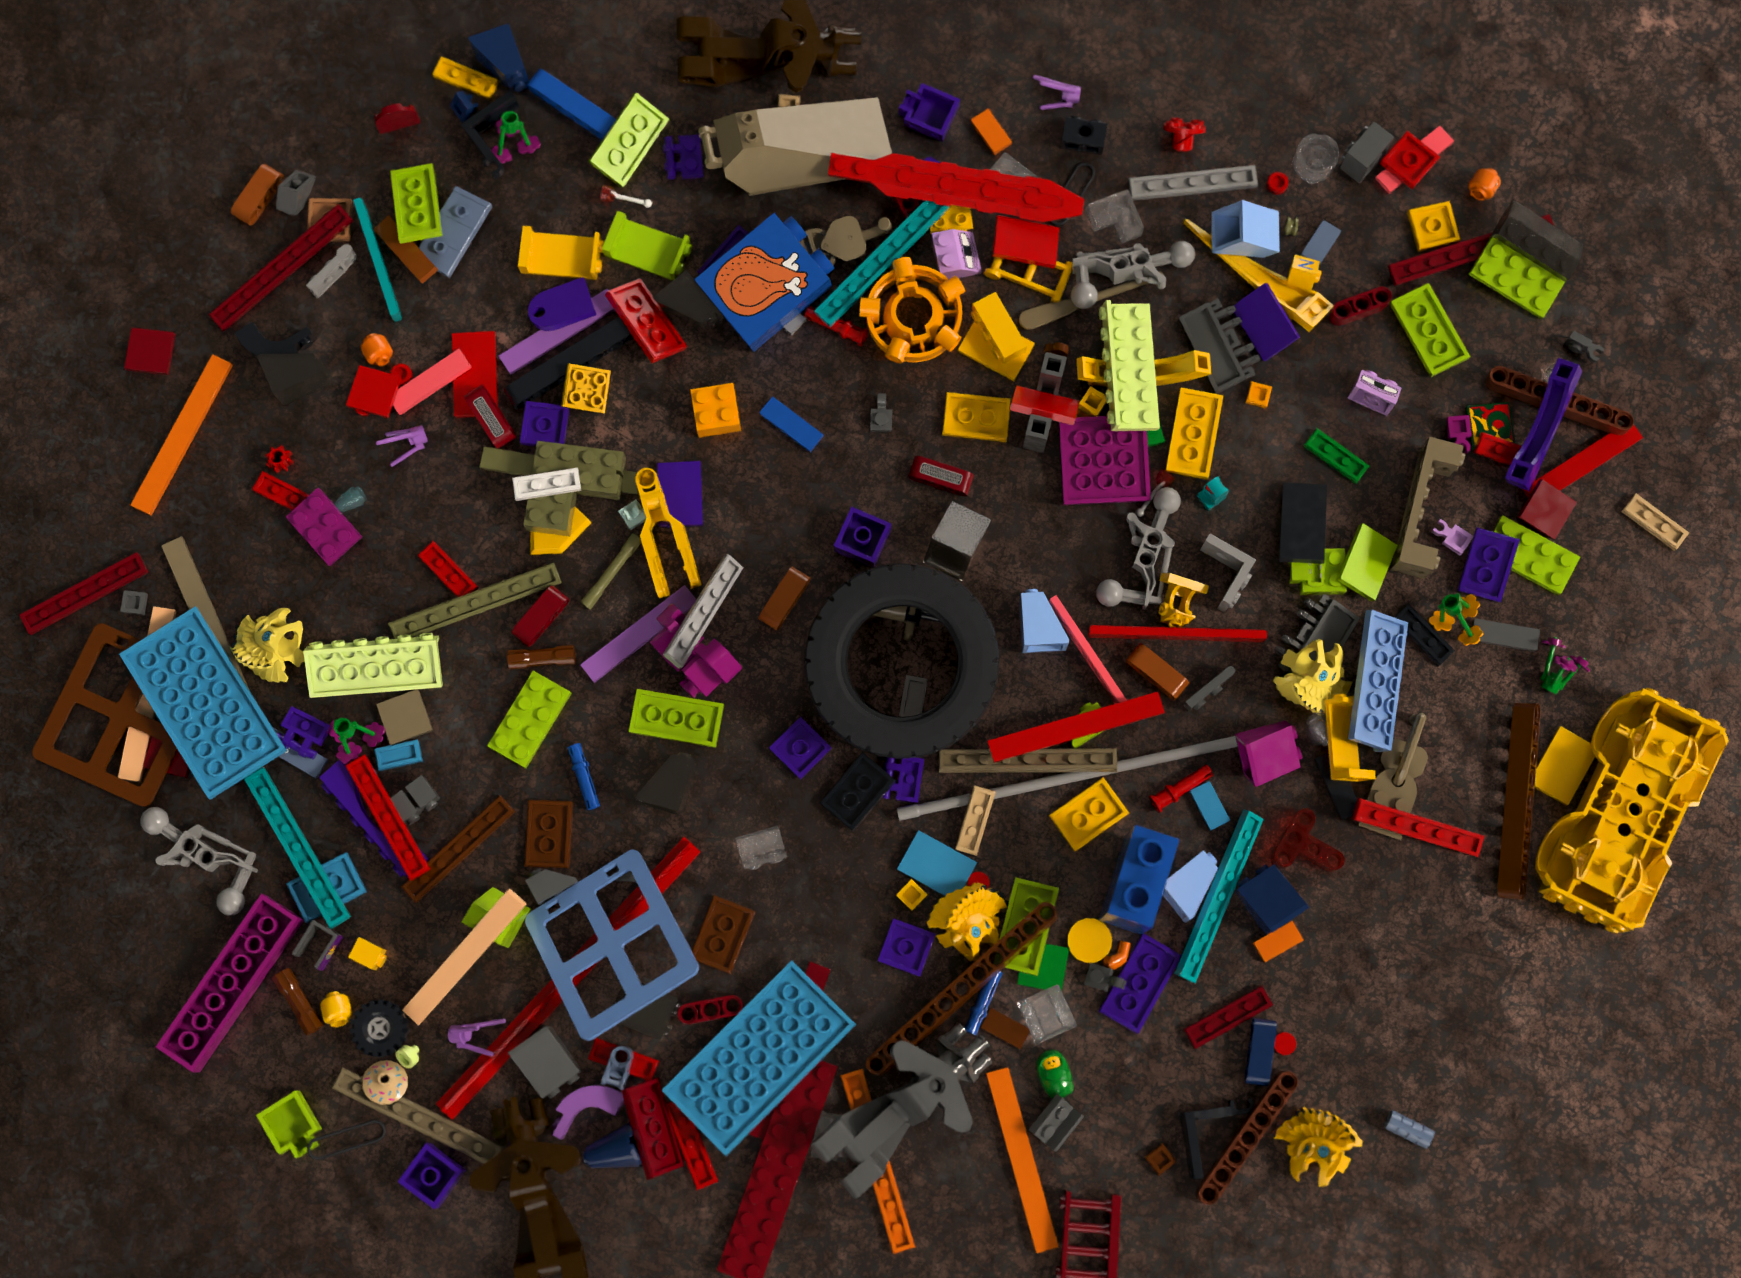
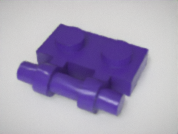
M699 134L679 136V144H673V137L671 136L664 137L663 153L666 155L664 169L667 172V178L675 179V172L682 171V179L704 177ZM680 153L681 162H674V154Z
M291 706L280 725L287 729L285 736L277 733L286 749L290 748L298 752L299 756L314 760L317 752L311 749L312 744L315 743L322 746L332 727ZM295 734L305 738L303 744L293 740Z
M886 757V762L883 763V770L892 777L893 771L900 772L898 784L894 783L882 799H889L890 791H896L897 801L918 804L924 759L906 758L902 759L901 764H895V758Z

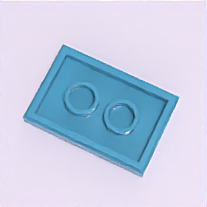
M918 830L897 870L945 896L947 893H952L954 890L962 889L965 886L977 862Z
M347 852L322 864L323 869L344 904L367 892ZM300 876L286 883L305 923H309L322 916Z

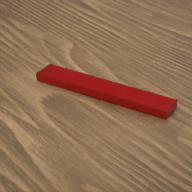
M1634 424L1624 435L1610 433L1539 479L1546 481L1561 491L1640 441L1643 436ZM1539 479L1533 482L1530 491L1522 489L1528 498L1532 493L1533 489L1535 488L1536 484L1538 483Z
M364 754L345 765L409 880L413 881L431 870L368 757Z
M1361 798L1357 799L1352 816L1353 820L1476 857H1479L1485 837L1484 835Z

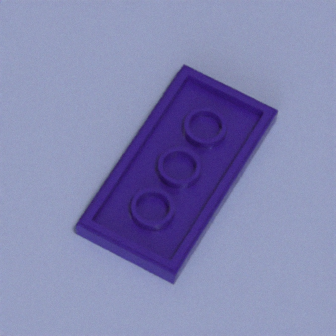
M1143 933L1118 975L1119 978L1126 980L1125 988L1120 989L1112 986L1099 1012L1134 1033L1139 1034L1182 955Z

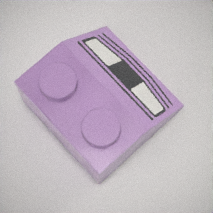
M951 229L932 233L931 243L937 271L948 279L955 275L958 278L982 274L973 232Z
M1361 370L1348 399L1387 416L1396 405L1401 387L1397 386V383L1392 380H1384L1377 377V374L1370 370Z

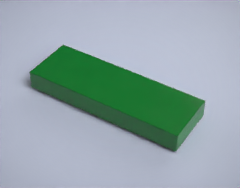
M1316 428L1303 446L1355 484H1357L1370 466L1318 428Z

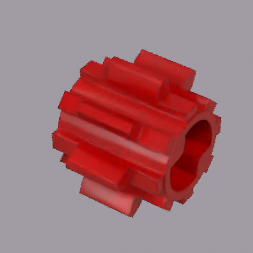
M280 445L277 449L271 447V452L265 455L269 459L266 465L269 468L274 467L276 473H279L281 470L288 471L287 467L294 464L290 459L292 452L290 450L285 451L283 445ZM279 456H281V461H280V462H278V459H277Z

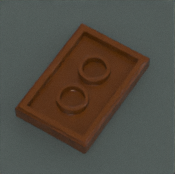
M528 800L524 867L570 869L573 801Z
M714 895L692 949L697 962L732 974L756 911Z

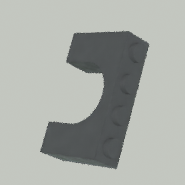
M1045 352L1037 391L1058 395L1067 357ZM1030 414L1023 444L1024 449L1044 453L1052 421L1051 418Z

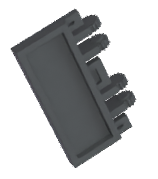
M1219 299L1208 302L1179 317L1194 349L1210 353L1211 374L1207 376L1216 394L1256 375L1251 365L1260 360L1259 355H1254L1239 363L1237 357L1252 351L1254 345L1250 343L1233 351L1234 348L1241 345L1233 327L1239 325L1242 321L1240 317H1237L1220 325L1218 320L1236 311V308L1233 305L1214 313V311L1222 308Z
M1322 594L1318 600L1320 604L1325 606V609L1306 598L1303 603L1318 615L1314 618L1307 612L1298 610L1297 615L1305 623L1295 638L1303 644H1299L1287 635H1283L1281 640L1294 649V652L1297 654L1312 641L1321 639L1323 640L1325 654V652L1333 650L1335 643H1338L1341 648L1343 647L1360 618L1325 594ZM1276 646L1274 649L1275 653L1282 658L1287 652L1279 646ZM1316 651L1309 653L1311 660L1316 661ZM1280 661L1277 666L1287 674L1293 673L1290 667L1281 664Z

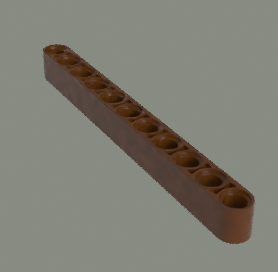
M1043 902L1033 909L871 1054L866 1061L867 1070L876 1076H883L896 1065L889 1051L893 1044L898 1041H906L914 1046L919 1045L1056 922L1058 913L1051 903ZM1046 908L1053 911L1049 919L1041 917V912ZM1029 923L1036 926L1032 934L1024 932L1025 926ZM1013 938L1018 939V947L1009 949L1007 946L1008 941ZM996 953L1001 954V962L996 965L992 964V955ZM980 968L984 969V977L976 980L974 972ZM963 983L967 984L968 991L964 995H959L957 987ZM943 999H950L951 1006L947 1010H941L940 1003ZM927 1014H933L934 1021L931 1025L923 1023L924 1016ZM916 1029V1038L909 1041L906 1037L908 1030ZM881 1059L883 1067L879 1071H874L873 1062Z

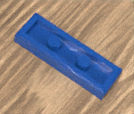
M773 396L759 412L763 418L810 453L824 437L821 432Z

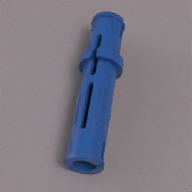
M581 743L568 746L567 750L573 764L571 768L577 776L587 811L600 807L589 773V763L585 760Z
M999 972L981 988L974 1006H971L969 1010L971 1013L964 1027L966 1032L977 1035L983 1018H986L988 1014L986 1011L1003 975L1002 972Z

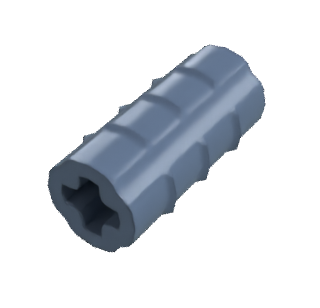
M1393 1110L1390 1111L1384 1123L1385 1129L1425 1149L1429 1147L1434 1137L1435 1131Z

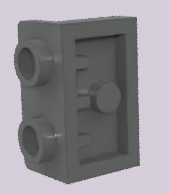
M1056 1094L1029 1128V1131L1056 1152L1084 1116L1061 1096Z

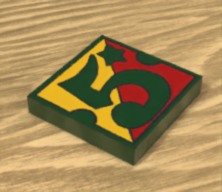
M1510 402L1465 407L1466 415H1469L1472 436L1469 440L1471 449H1475L1480 432H1485L1516 444Z

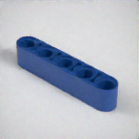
M538 69L526 85L533 94L601 140H603L616 121L613 116L542 69Z

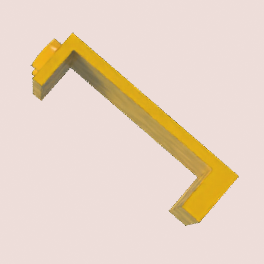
M523 226L518 268L523 274L568 278L584 277L585 279L597 280L598 273L602 271V260H599L600 253H603L604 240L601 239L599 232H595L593 238L533 232L531 226Z
M1347 694L1333 695V699L1325 700L1331 780L1350 782L1375 780L1374 770L1360 769L1358 742L1348 739L1354 696L1347 697Z

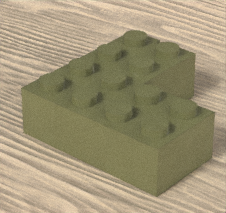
M537 441L532 475L578 468L581 491L528 499L524 519L526 530L570 537L577 495L620 500L623 483L621 477L624 476L626 463L624 452Z

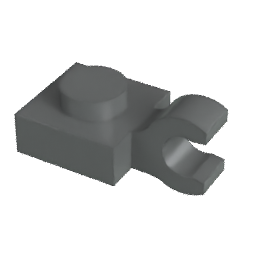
M1574 330L1564 342V345L1568 346L1575 353L1583 354L1585 352L1588 360L1592 363L1599 361V358L1594 356L1593 352L1596 351L1601 354L1604 351L1602 346L1593 344V340Z
M878 393L877 409H871L870 432H892V409H886V393Z
M1090 963L1084 985L1107 992L1109 985L1124 989L1126 980L1112 976L1113 969Z

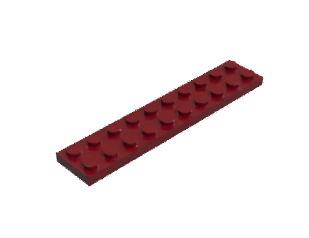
M821 1060L774 1108L717 1271L735 1278H763L838 1066Z

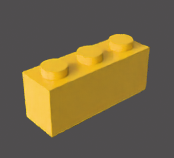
M996 292L973 303L972 318L976 324L980 323L983 328L981 330L982 335L987 342H991L994 347L992 352L997 360L1001 359L1004 365L1026 353L1027 345Z

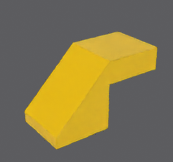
M1090 386L1079 403L1076 417L1099 416L1106 404L1105 395Z

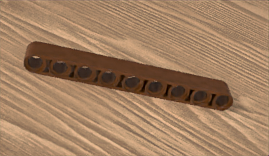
M1515 703L1513 706L1497 886L1499 898L1523 900L1526 894L1541 718L1539 703Z

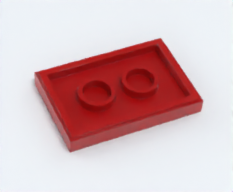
M998 215L995 222L992 256L1054 269L1057 260L1059 227Z
M1016 386L1010 410L1027 415L1034 414L1051 418L1053 421L1074 425L1080 400Z

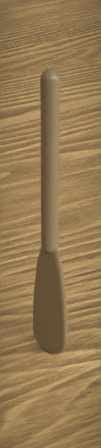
M1135 280L1099 291L1097 292V301L1149 283L1142 281V283L1138 284ZM1071 299L1037 306L1023 311L1019 315V324L1024 329H1034L1064 317L1078 309V307L1073 304Z

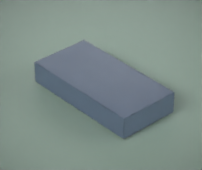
M1323 220L1300 256L1320 261V266L1340 235L1341 230Z

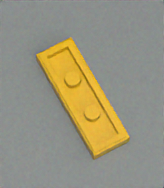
M442 56L432 74L436 79L488 100H491L499 84L496 78Z

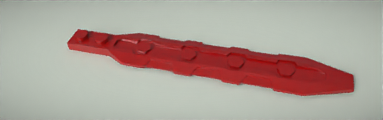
M831 153L828 176L871 183L883 194L890 197L913 198L935 202L937 205L977 209L978 212L990 214L995 212L1019 216L1020 219L1037 222L1081 216L1083 211L1084 199L1048 179L1031 176L1019 177L1002 174L999 171L990 169L978 170L943 161L941 163L931 162L896 153L875 160Z

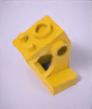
M1161 573L1159 581L1169 585L1164 602L1159 608L1160 622L1168 624L1169 627L1181 628L1185 624H1189L1196 617L1189 610L1191 598L1195 593L1207 594L1209 585L1172 573ZM1175 595L1182 597L1179 609L1173 608Z

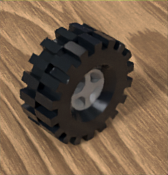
M369 1001L368 1004L360 1006L361 1009L356 1010L354 1013L356 1015L355 1018L351 1019L352 1029H350V1034L353 1035L351 1040L353 1043H356V1048L359 1051H363V1054L368 1056L387 1057L394 1055L404 1042L407 1043L409 1039L407 1035L411 1029L408 1028L410 1020L400 1008L401 1006L391 1001Z

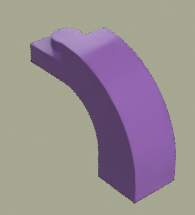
M587 1086L572 1092L556 1109L564 1115L562 1118L558 1116L552 1127L555 1130L553 1136L563 1139L576 1115L588 1107H598L617 1116L624 1104L622 1092L607 1086Z

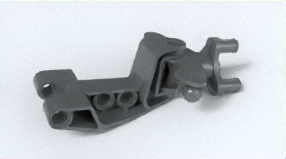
M956 1022L949 1031L935 1039L939 1053L937 1058L909 1042L898 1041L891 1047L890 1055L894 1059L898 1071L910 1072L912 1076L910 1083L839 1116L810 1144V1147L824 1163L830 1161L841 1150L853 1162L852 1171L840 1182L854 1199L862 1195L885 1173L891 1156L909 1126L913 1127L927 1120L936 1106L943 1111L944 1125L961 1133L970 1130L973 1123L972 1117L958 1081L961 1079L973 1084L979 1078L978 1075L992 1064L991 1059L982 1052L989 1046L987 1041L982 1042L985 1040L983 1036L978 1035L966 1048L955 1047L954 1044L966 1034L965 1028Z

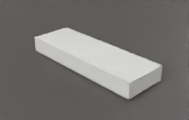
M578 468L512 478L516 501L581 491Z

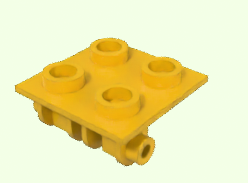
M951 205L930 227L931 236L932 233L945 230L967 231L973 229L971 209Z

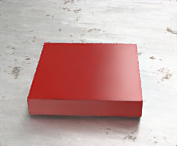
M1407 130L1379 164L1413 190L1440 159V156Z
M359 365L346 406L389 418L402 378L394 374Z

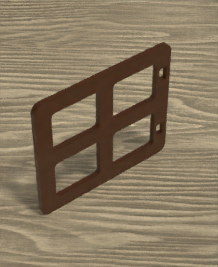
M97 624L93 628L32 750V754L35 759L139 806L147 807L153 802L178 749L162 723L136 711L143 692L133 676L119 702H113L84 688V684L105 644H110L125 651L141 641L106 624ZM118 636L129 641L126 647L116 644ZM77 703L106 715L110 719L90 761L87 763L54 748V744L73 706ZM127 727H133L162 741V745L141 786H136L106 771Z

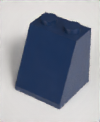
M509 24L468 37L476 59L509 91L519 92L527 88L526 85L529 79Z
M1265 864L1255 871L1257 873L1256 877L1251 880L1249 877H1246L1237 883L1239 888L1235 890V893L1265 936L1273 933L1309 908L1275 864L1270 867Z

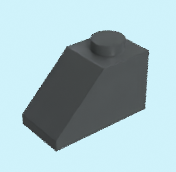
M295 170L278 186L276 209L284 211L288 215H297L307 203L316 176Z
M537 869L529 874L530 878L525 880L539 905H543L579 882L575 877L546 869L543 871Z

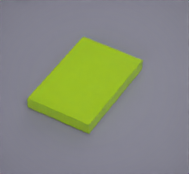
M1364 523L1360 524L1343 562L1337 581L1369 601H1375L1398 545Z

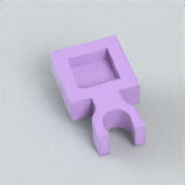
M1440 519L1437 524L1441 525L1443 530L1438 531L1434 528L1431 533L1444 537L1445 540L1442 544L1461 556L1472 540L1473 535L1456 524L1450 529L1447 523Z

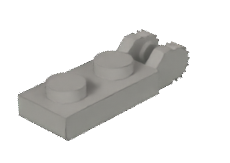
M343 244L337 250V255L327 261L324 268L318 274L310 278L306 286L316 298H320L353 264L357 257L353 248L349 244Z

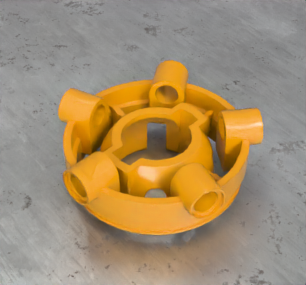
M910 257L894 260L892 262L894 270L886 273L876 282L868 298L861 297L860 317H866L867 326L872 338L880 349L886 353L885 357L899 364H902L903 361L923 362L939 356L945 350L951 352L962 339L958 334L962 321V303L959 295L963 294L965 289L960 279L956 275L948 279L935 269L921 265H912ZM915 280L926 281L937 286L938 293L948 308L953 306L954 310H944L939 298L930 290L919 287ZM896 284L897 292L890 297L884 307V325L875 328L874 324H879L880 318L879 297L885 290ZM907 297L922 299L924 297L931 304L932 317L925 325V334L914 336L912 328L904 326L898 320L896 307L902 299ZM945 317H955L953 329L948 325L944 326ZM886 331L891 338L890 344L887 345L878 334ZM934 342V347L936 348L925 352V347ZM910 349H920L921 353H910Z

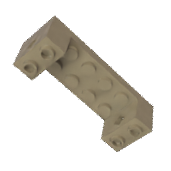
M1429 437L1420 447L1397 540L1398 546L1394 553L1390 570L1425 579L1429 574L1433 573L1434 569L1438 568L1440 557L1437 554L1439 549L1414 543L1419 535V529L1416 527L1418 521H1421L1423 518L1424 508L1421 507L1423 500H1426L1429 494V488L1426 487L1428 479H1432L1433 473L1449 477L1454 471L1457 472L1458 467L1462 466L1465 459V453H1462L1463 445Z

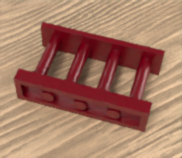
M1065 1191V1196H1060V1209L1064 1210L1061 1264L1056 1266V1278H1117L1121 1195L1110 1194V1199H1106V1201L1072 1199L1071 1191ZM1070 1208L1106 1210V1213H1109V1223L1105 1222L1104 1225L1069 1222ZM1069 1231L1104 1234V1236L1108 1237V1246L1103 1248L1068 1245ZM1067 1255L1102 1257L1103 1260H1107L1106 1270L1102 1269V1272L1067 1269Z

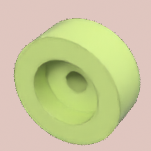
M403 1045L396 1051L395 1055L402 1066L411 1069L419 1061L417 1053L420 1050L416 1045L412 1047Z

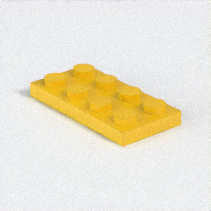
M1180 388L1165 472L1208 480L1223 395Z

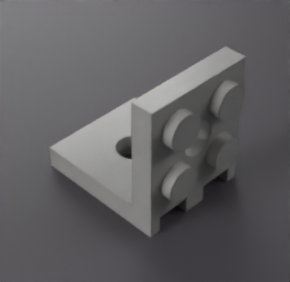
M1209 534L1200 551L1238 572L1217 607L1218 610L1225 613L1228 608L1232 610L1241 596L1238 590L1243 591L1252 577L1249 571L1256 559L1216 536Z

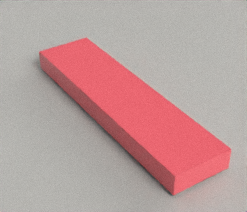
M1439 126L1422 139L1421 142L1439 155L1454 140ZM1387 169L1383 170L1375 178L1388 194L1403 184L1401 180Z
M457 349L399 388L393 403L398 414L402 415L472 368L462 351Z

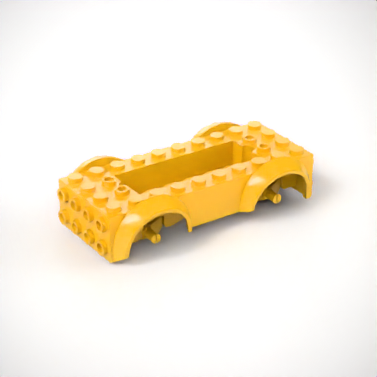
M1642 688L1639 691L1630 692L1620 697L1602 715L1591 741V750L1599 761L1576 811L1563 816L1550 828L1539 847L1535 861L1536 871L1542 880L1538 892L1544 894V899L1553 903L1557 901L1563 904V908L1572 913L1579 912L1585 915L1584 919L1594 924L1599 922L1605 925L1607 931L1618 934V932L1624 933L1644 926L1652 903L1672 864L1666 854L1687 807L1699 806L1710 777L1729 741L1725 732L1726 729L1721 727L1718 721L1710 718L1705 719L1699 716L1700 713L1691 708L1685 709L1679 706V702L1671 698L1665 699L1651 688ZM1643 783L1648 786L1649 793L1647 796H1640L1637 793L1636 788L1639 784ZM1631 803L1639 806L1640 812L1637 816L1632 815L1629 811ZM1621 823L1629 825L1631 831L1628 836L1619 834L1618 826Z

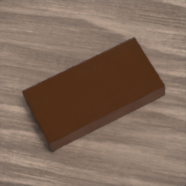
M990 1008L980 1027L1018 1049L1022 1048L1031 1030L993 1008Z

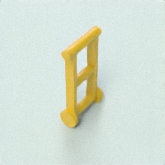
M995 257L991 268H986L984 271V275L990 279L1000 280V277L1048 295L1052 297L1051 301L1060 302L1072 272V262L1067 261L1066 264L1056 261L1055 268L1063 272L1055 291L1031 282L1037 265L1029 264L1024 277L1021 278L999 269L1003 258Z

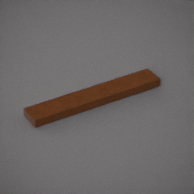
M499 795L427 862L431 870L413 881L408 879L401 888L415 903H418L516 811Z

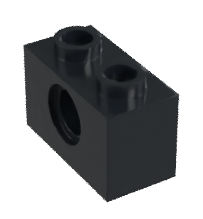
M1078 116L1066 117L1060 149L1102 155L1108 123H1103V121L1098 119L1091 121L1083 120ZM1085 131L1089 136L1083 137L1079 133Z

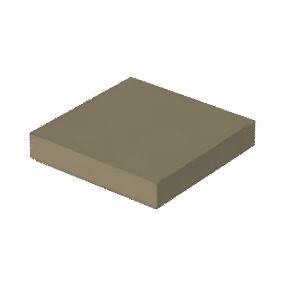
M419 689L376 704L390 745L399 744L433 731Z

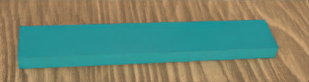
M362 198L354 199L357 214L390 315L394 322L402 320V315L366 205Z

